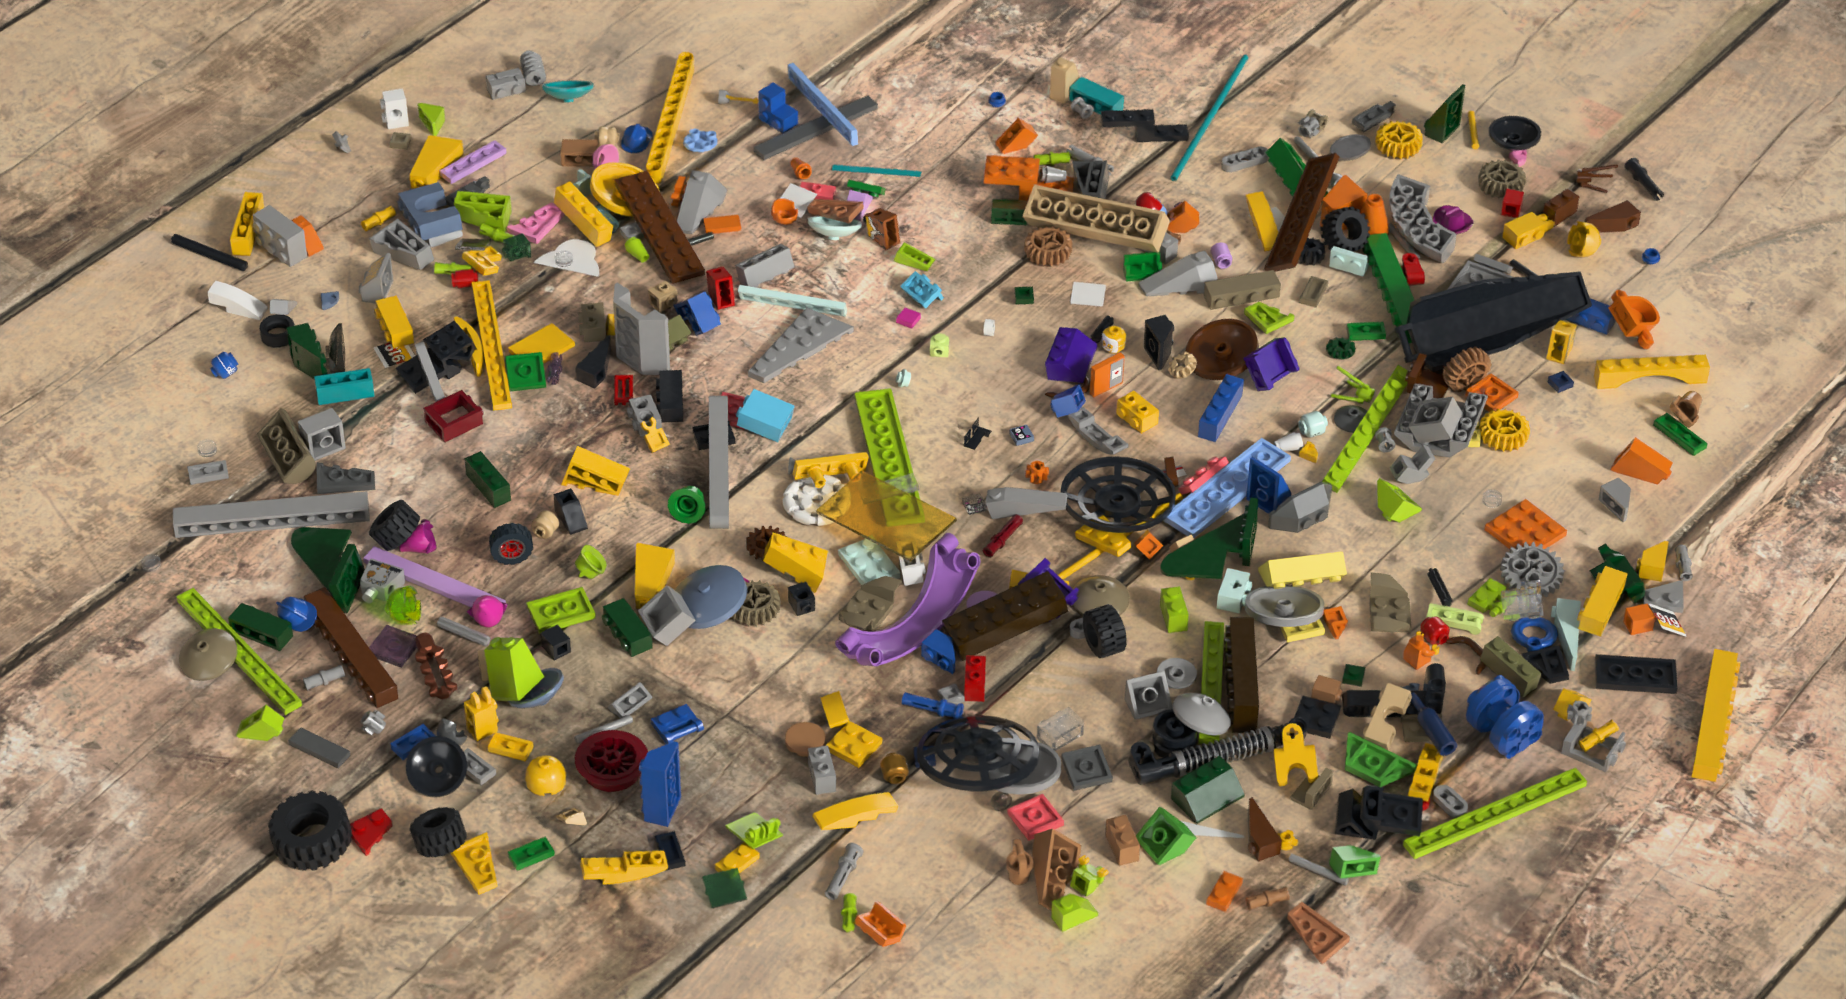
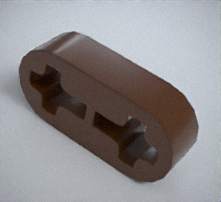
M1174 457L1164 458L1166 474L1171 479L1174 487H1178Z

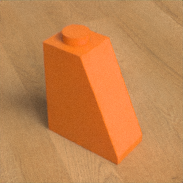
M1635 437L1615 458L1610 470L1658 485L1663 479L1667 480L1671 475L1672 471L1670 468L1673 462Z

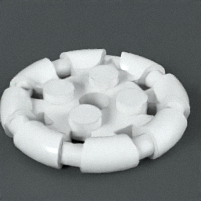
M824 474L826 482L821 488L815 487L811 477L798 479L796 482L793 481L785 489L782 501L789 516L792 515L793 519L805 525L818 524V526H824L836 522V519H841L847 514L852 500L850 490L845 484H841L839 479Z

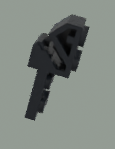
M455 321L423 339L438 380L444 376L450 379L459 374L462 366L457 360L469 361L475 350L473 341ZM417 355L396 367L399 376L415 394L429 386Z
M1371 785L1363 787L1362 796L1354 789L1339 793L1335 834L1376 840L1378 831L1420 836L1423 798L1384 793L1383 787Z

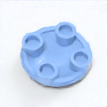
M695 128L689 130V134L683 139L684 147L694 152L709 151L718 142L716 132L699 131Z

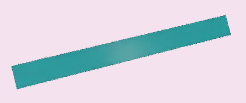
M845 165L832 166L833 171L921 177L922 171Z

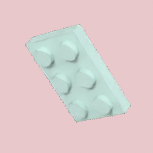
M873 536L838 549V555L861 585L883 576L896 579L901 578V572Z

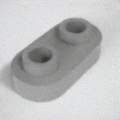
M1439 785L1434 789L1433 800L1449 816L1457 818L1467 814V802L1450 786Z

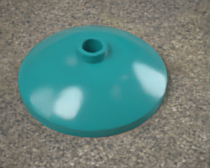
M582 80L554 81L542 85L544 92L554 98L563 99L564 102H574V99L586 95L594 88L593 82Z

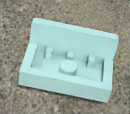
M1333 246L1331 249L1329 267L1364 276L1369 267L1366 255Z

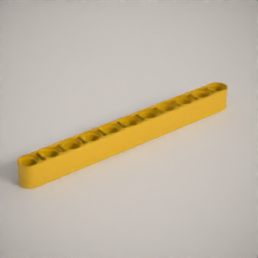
M682 52L678 56L646 164V171L649 172L656 184L661 183L694 73V55L690 52Z

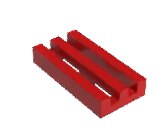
M614 375V405H618V403L626 405L629 399H633V375ZM626 379H629V397H626ZM618 380H622V397H618Z

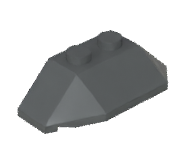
M1319 482L1289 497L1276 510L1269 513L1268 527L1273 530L1298 533L1318 522L1324 521L1328 518L1332 485L1326 482Z

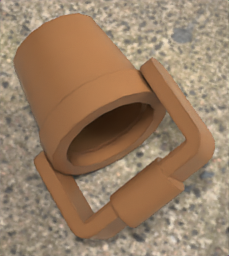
M1688 391L1682 397L1678 395L1670 405L1671 411L1687 428L1693 426L1699 419L1697 414L1702 403V397L1695 391Z
M1021 839L1013 840V852L1006 858L1009 880L1016 885L1027 883L1033 868V858L1024 851Z

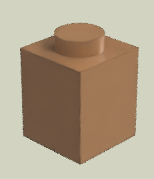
M1318 675L1312 687L1311 698L1334 704L1337 701L1340 702L1343 690H1340L1341 681Z

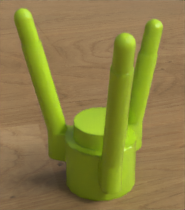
M1337 366V370L1354 381L1347 380V383L1357 388L1356 396L1358 398L1331 394V397L1354 401L1363 404L1364 401L1370 403L1375 389L1370 388L1369 385L1363 383L1340 366Z

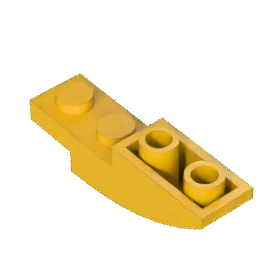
M664 851L623 852L622 857L581 858L580 862L583 879H601L603 885L639 880L660 873L668 868Z

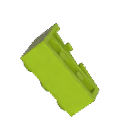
M457 191L454 200V206L460 213L461 221L478 227L485 223L494 228L499 227L502 231L506 232V227L512 213L510 196Z

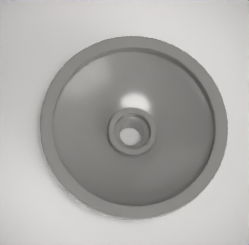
M1185 693L1177 696L1173 702L1175 715L1193 730L1208 735H1221L1227 732L1230 727V718L1226 710L1209 696Z

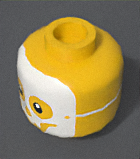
M1110 326L1103 331L1102 346L1106 351L1115 354L1125 348V330L1118 326Z

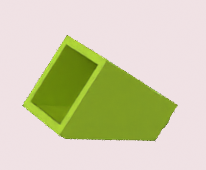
M496 637L484 649L491 697L494 700L520 701L544 678L523 638Z

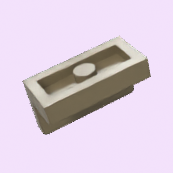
M1326 767L1321 775H1318L1314 783H1309L1308 777H1306L1291 795V800L1312 810L1332 785L1333 770Z

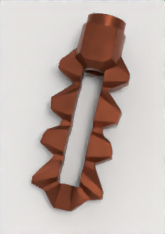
M421 633L415 638L417 647L415 660L422 663L420 671L426 675L424 681L425 685L430 686L429 695L439 699L450 698L451 694L457 690V684L450 681L453 678L452 671L450 669L445 670L448 667V661L445 658H441L444 654L443 647L435 645L433 637L429 633ZM435 657L445 684L441 686L440 690H438L428 660Z

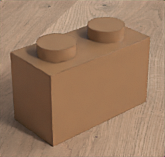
M562 139L561 165L594 167L592 155L598 149V140Z
M1122 815L1106 819L1105 836L1118 865L1138 862L1140 844L1127 816Z

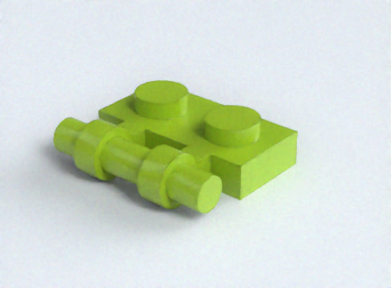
M1489 578L1468 599L1467 605L1483 614L1490 610V616L1496 617L1504 612L1507 605L1514 602L1517 591L1512 589L1510 592H1506V586Z

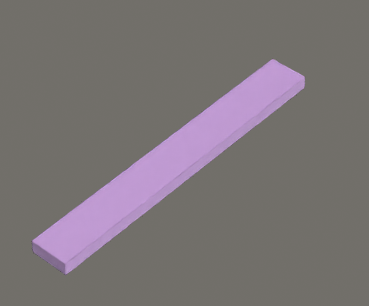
M376 546L363 558L365 564H368L370 559H374L404 569L406 581L471 608L473 602L478 597L483 595L494 596ZM496 597L500 602L506 603L504 599Z

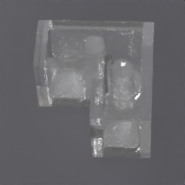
M1541 580L1522 581L1521 589L1501 591L1504 620L1517 621L1520 618L1537 619L1540 616H1544Z

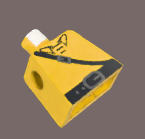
M1562 320L1558 321L1552 329L1547 360L1561 364L1565 363L1573 347L1577 325ZM1558 346H1563V348H1562L1561 350H1558L1557 347H1558Z

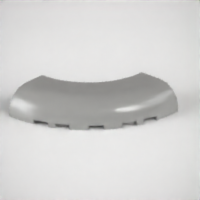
M1398 174L1393 181L1389 196L1390 212L1396 228L1407 242L1419 252L1440 263H1445L1455 249L1457 233L1432 221V216L1428 212L1427 207H1425L1429 199L1430 185Z

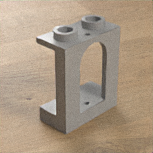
M1587 721L1585 725H1573L1563 741L1561 754L1607 772L1610 766L1615 765L1618 753H1622L1625 749V733L1622 732L1618 739L1609 736L1602 744L1598 743V745L1610 750L1606 759L1601 760L1574 749L1581 737L1585 738L1592 733L1593 729L1587 727Z

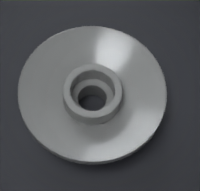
M1182 658L1167 659L1157 668V672L1165 671L1168 687L1173 689L1186 688L1192 685L1197 677L1195 666Z

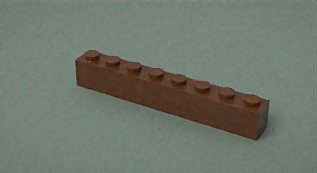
M324 587L305 595L304 600L314 605L317 610V617L313 625L320 629L323 639L329 641L331 650L337 652L341 664L347 666L349 675L355 677L359 689L365 691L367 700L373 702L376 708L398 700L397 685L328 590Z

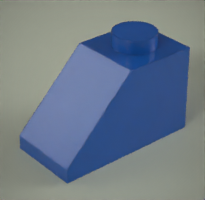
M1080 384L1053 397L1051 409L1053 413H1056L1057 418L1078 412L1084 405L1086 400Z

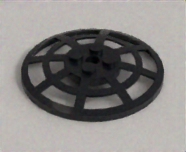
M1119 456L1096 458L1079 464L1065 476L1060 492L1067 493V499L1078 502L1080 510L1085 514L1080 516L1066 503V511L1074 519L1091 528L1115 533L1141 531L1159 524L1172 512L1176 499L1175 487L1171 479L1162 470L1142 460ZM1114 466V475L1101 476L1092 480L1086 473L1093 469ZM1122 467L1138 469L1150 474V476L1144 481L1122 475ZM1078 476L1086 483L1080 489L1078 496L1067 493L1070 484ZM1158 479L1165 486L1169 497L1158 499L1150 485ZM1114 481V484L1105 485L1103 487H1100L1098 485L1103 482ZM1122 481L1135 484L1137 487L1134 489L1131 486L1122 484ZM1090 488L1096 492L1095 499L1084 497ZM1145 490L1151 500L1141 501L1140 493ZM1169 503L1168 509L1156 519L1150 518L1155 513L1158 505ZM1084 504L1095 505L1098 511L1090 513ZM1152 506L1146 515L1138 512L1140 507ZM1105 515L1114 518V522L1104 521L1098 517ZM1132 516L1137 519L1131 522L1121 523V518H1127Z
M985 715L964 716L942 722L926 732L917 747L918 764L929 778L941 785L963 791H990L1016 784L1034 771L1040 757L1037 739L1028 729L1005 718ZM978 724L991 725L995 727L991 729L978 727ZM962 726H970V729L962 732L954 730ZM1011 728L1023 733L1030 741L1020 739ZM1005 730L1012 738H1001L998 732ZM935 733L940 734L936 740L935 747L923 751L925 742ZM946 735L955 737L954 742L942 744V740ZM1003 744L1015 745L1011 754L1003 751ZM1021 745L1033 747L1032 756L1025 765L1016 759L1020 753ZM954 748L956 756L951 759L944 753V750ZM937 753L938 757L948 765L942 772H939L927 762L925 757ZM998 756L1003 759L995 763L987 764V762L996 759ZM964 760L971 763H978V765H968L961 762ZM1009 763L1018 769V771L1010 775L989 779L988 771L1004 767ZM957 768L965 771L980 772L981 780H963L949 775Z

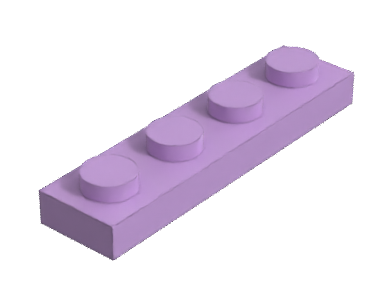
M494 140L440 170V176L450 184H453L505 155L506 148Z

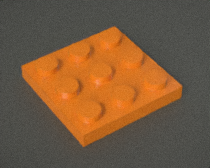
M1524 499L1485 524L1484 529L1509 549L1511 547L1516 549L1517 544L1523 547L1524 542H1527L1528 546L1535 542L1536 547L1542 544V548L1546 549L1567 535V530L1527 499Z

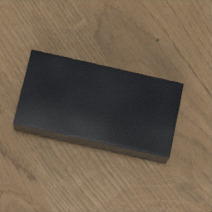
M675 831L655 835L658 850L665 852L668 864L666 871L686 866Z

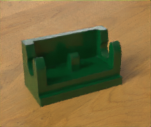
M992 199L991 224L1027 226V222L1022 216L1028 200Z

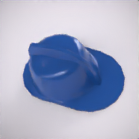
M640 124L627 127L621 140L622 149L629 153L644 151L652 139V131L647 127L640 126Z
M287 597L282 602H276L278 605V617L291 622L292 630L298 632L306 631L314 624L317 610L311 603L295 597Z

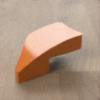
M1342 606L1325 609L1323 613L1325 623L1335 639H1339L1348 624Z

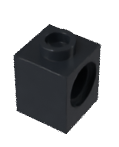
M807 582L788 587V601L797 616L815 611V596Z

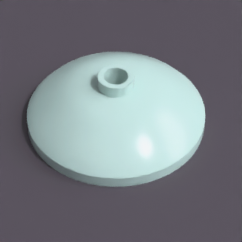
M814 216L808 219V224L811 228L822 235L828 236V239L839 240V237L849 236L858 231L862 226V222L853 219L850 224L822 216Z

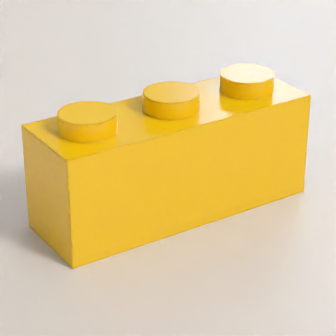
M397 295L376 300L374 314L376 319H379L381 330H385L386 341L390 342L392 348L413 344V329Z

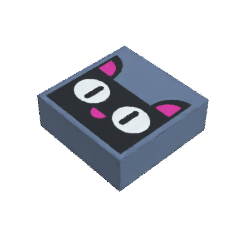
M1027 425L1012 428L1009 431L1016 446L1034 441V435Z

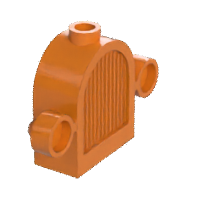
M1616 290L1611 295L1613 303L1608 307L1626 337L1638 336V344L1644 349H1649L1654 344L1650 331L1660 321L1657 309L1643 297L1628 296L1625 291Z

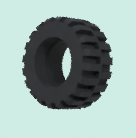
M308 791V793L304 794L300 792L297 793V796L286 798V802H281L277 806V810L273 811L268 824L269 835L276 856L279 857L283 864H288V867L293 869L298 867L302 871L307 869L312 871L318 870V867L323 866L325 868L329 866V863L332 861L335 863L339 860L340 855L343 856L351 842L352 830L344 805L335 796L327 795V793L321 791L319 793ZM310 825L325 826L320 832L312 836H296V833L304 827Z

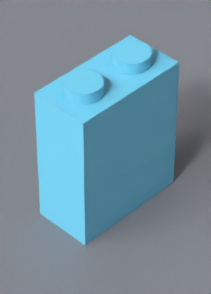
M753 389L750 395H746L743 402L744 406L739 407L737 411V426L779 442L792 419L795 405Z

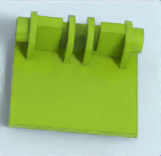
M756 812L725 825L727 829L752 849L783 836L778 831L781 825L778 818H771L769 821H766Z

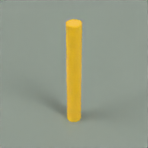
M1469 111L1468 121L1472 148L1478 149L1479 142L1474 111Z

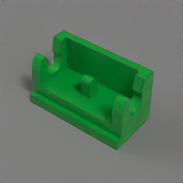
M1160 252L1124 255L1123 272L1126 282L1144 280L1162 270Z

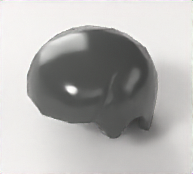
M447 719L440 720L436 732L437 736L449 738L459 746L465 743L467 736L464 734V730L457 732L456 723Z

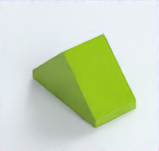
M418 103L419 118L433 136H437L445 122L444 107Z

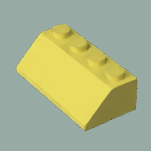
M1343 552L1268 560L1258 568V572L1267 587L1273 586L1274 589L1285 588V585L1292 584V587L1303 586L1305 582H1311V585L1323 583L1322 580H1329L1331 583L1338 582L1347 575Z

